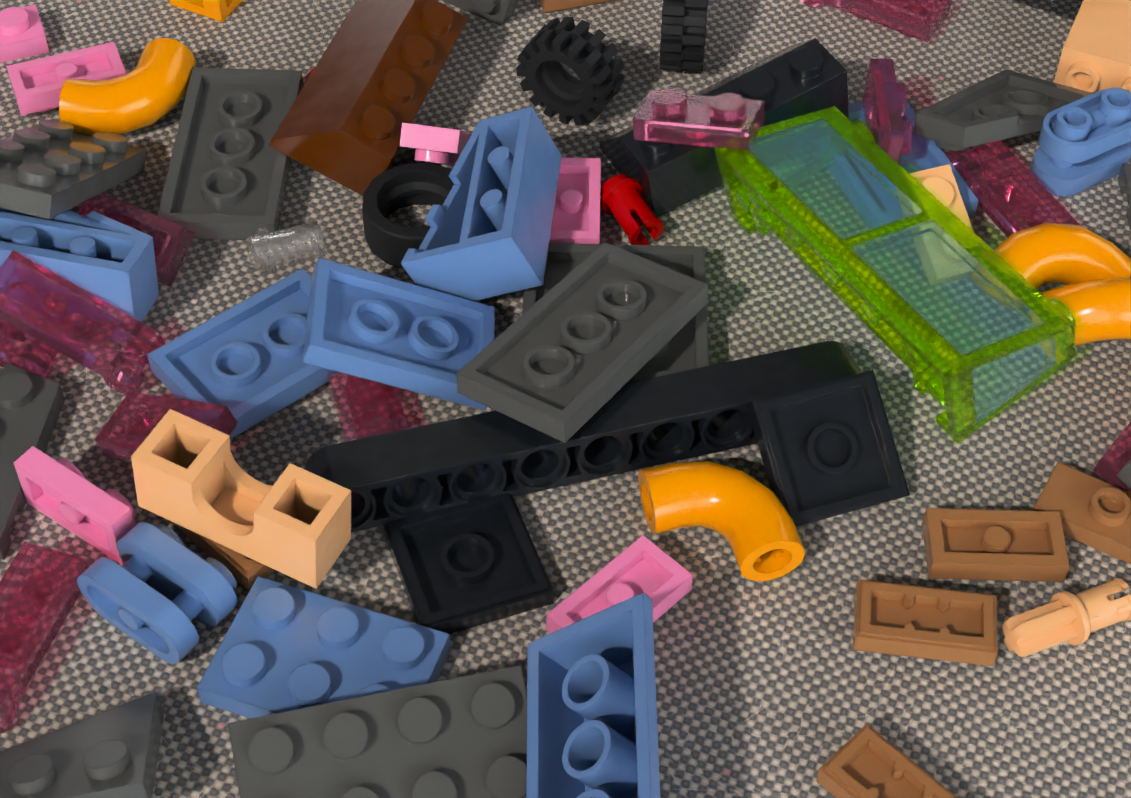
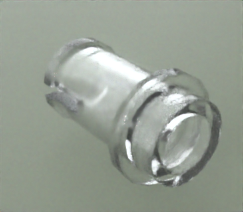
M317 220L310 221L308 224L267 232L265 227L258 228L256 235L246 238L248 256L254 271L265 270L267 274L275 273L276 266L316 257L322 258L326 255L324 235Z

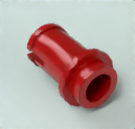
M618 174L609 178L601 186L600 207L607 215L615 217L631 245H650L639 226L644 225L653 240L656 241L663 233L664 225L642 197L643 189L640 182L635 178H629L625 174Z

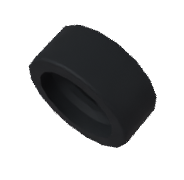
M406 163L389 168L373 178L363 193L362 213L365 239L374 255L386 264L404 269L401 261L408 248L418 250L430 226L405 227L392 223L387 217L398 209L411 205L442 206L454 185L449 177L452 171L450 168L433 163Z

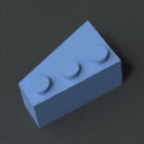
M532 106L479 120L449 174L454 184L443 205H432L425 218L430 229L418 250L408 248L401 261V265L416 285L471 301L543 285L562 155Z
M0 208V307L40 313L55 318H67L105 325L115 329L132 331L138 329L159 296L152 236L95 211H92L85 217L67 210L49 220Z

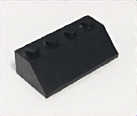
M816 38L794 44L600 141V150L619 174H625L629 178H635L640 182L643 189L642 197L656 217H659L849 119L847 70Z

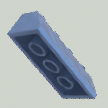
M646 594L636 595L527 644L526 798H660L652 599Z

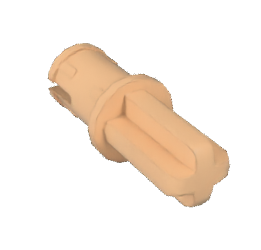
M1113 578L1104 584L1076 594L1068 591L1058 592L1052 596L1049 604L1005 620L1002 625L1005 635V646L1009 651H1015L1018 656L1026 657L1064 642L1074 646L1087 641L1090 633L1119 622L1131 620V594L1114 600L1115 594L1126 591L1130 586L1120 578Z

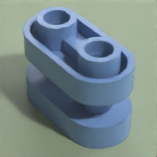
M1121 88L1100 90L1049 112L1044 118L1039 135L1040 147L1035 151L1029 175L1032 183L1039 190L1047 194L1065 197L1075 195L1119 175L1122 164H1129L1131 158V93Z
M139 522L117 542L118 552L124 561L122 566L108 558L100 557L77 578V584L82 595L100 616L154 655L170 664L179 663L199 643L197 630L191 622L194 618L207 626L215 627L238 604L234 591L237 583L228 568L214 558L202 559L186 548L180 537L164 524L153 526L147 522Z

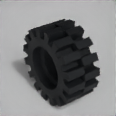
M663 0L659 63L661 70L703 72L708 0Z
M564 17L561 22L558 18L550 20L547 25L545 24L519 54L517 61L521 63L516 67L517 76L525 77L520 83L523 92L533 91L534 94L529 100L535 107L542 102L546 106L543 113L551 118L557 112L559 113V122L568 124L573 118L575 125H583L587 120L589 122L595 120L621 89L619 87L624 82L625 75L620 74V72L624 68L622 59L612 58L618 51L614 43L607 46L602 43L606 34L598 29L593 35L589 32L591 23L581 20L575 27L573 17ZM561 63L571 68L580 80L570 75Z

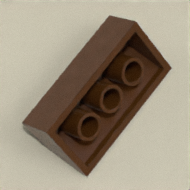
M436 0L355 1L272 137L269 146L363 196L364 191L373 178L389 168L400 147L402 123L412 124L468 18Z

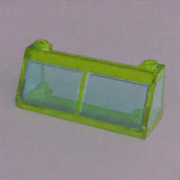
M833 106L733 135L714 148L732 218L749 235L758 231L764 236L771 231L912 371L914 388L922 396L929 392L937 402L942 403L945 411L936 417L937 424L957 444L1075 357L1076 322L1069 309L1058 299L1051 298L1048 300L880 148L876 144L870 130L860 120L856 119L852 122L839 109Z

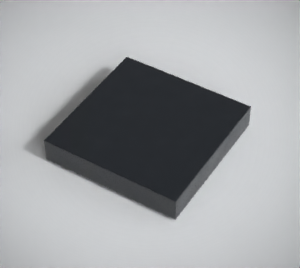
M873 370L753 400L746 404L770 489L776 494L793 519L796 527L910 496Z
M505 493L493 497L491 495L480 496L469 500L468 503L422 513L383 525L386 542L418 625L452 634L554 604L553 588L512 494Z

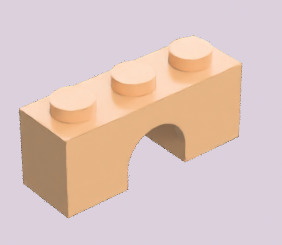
M169 409L131 456L139 507L315 589L320 585L351 540V490L292 463H289L273 486L264 484L251 477L237 464L231 453L230 435L172 409Z

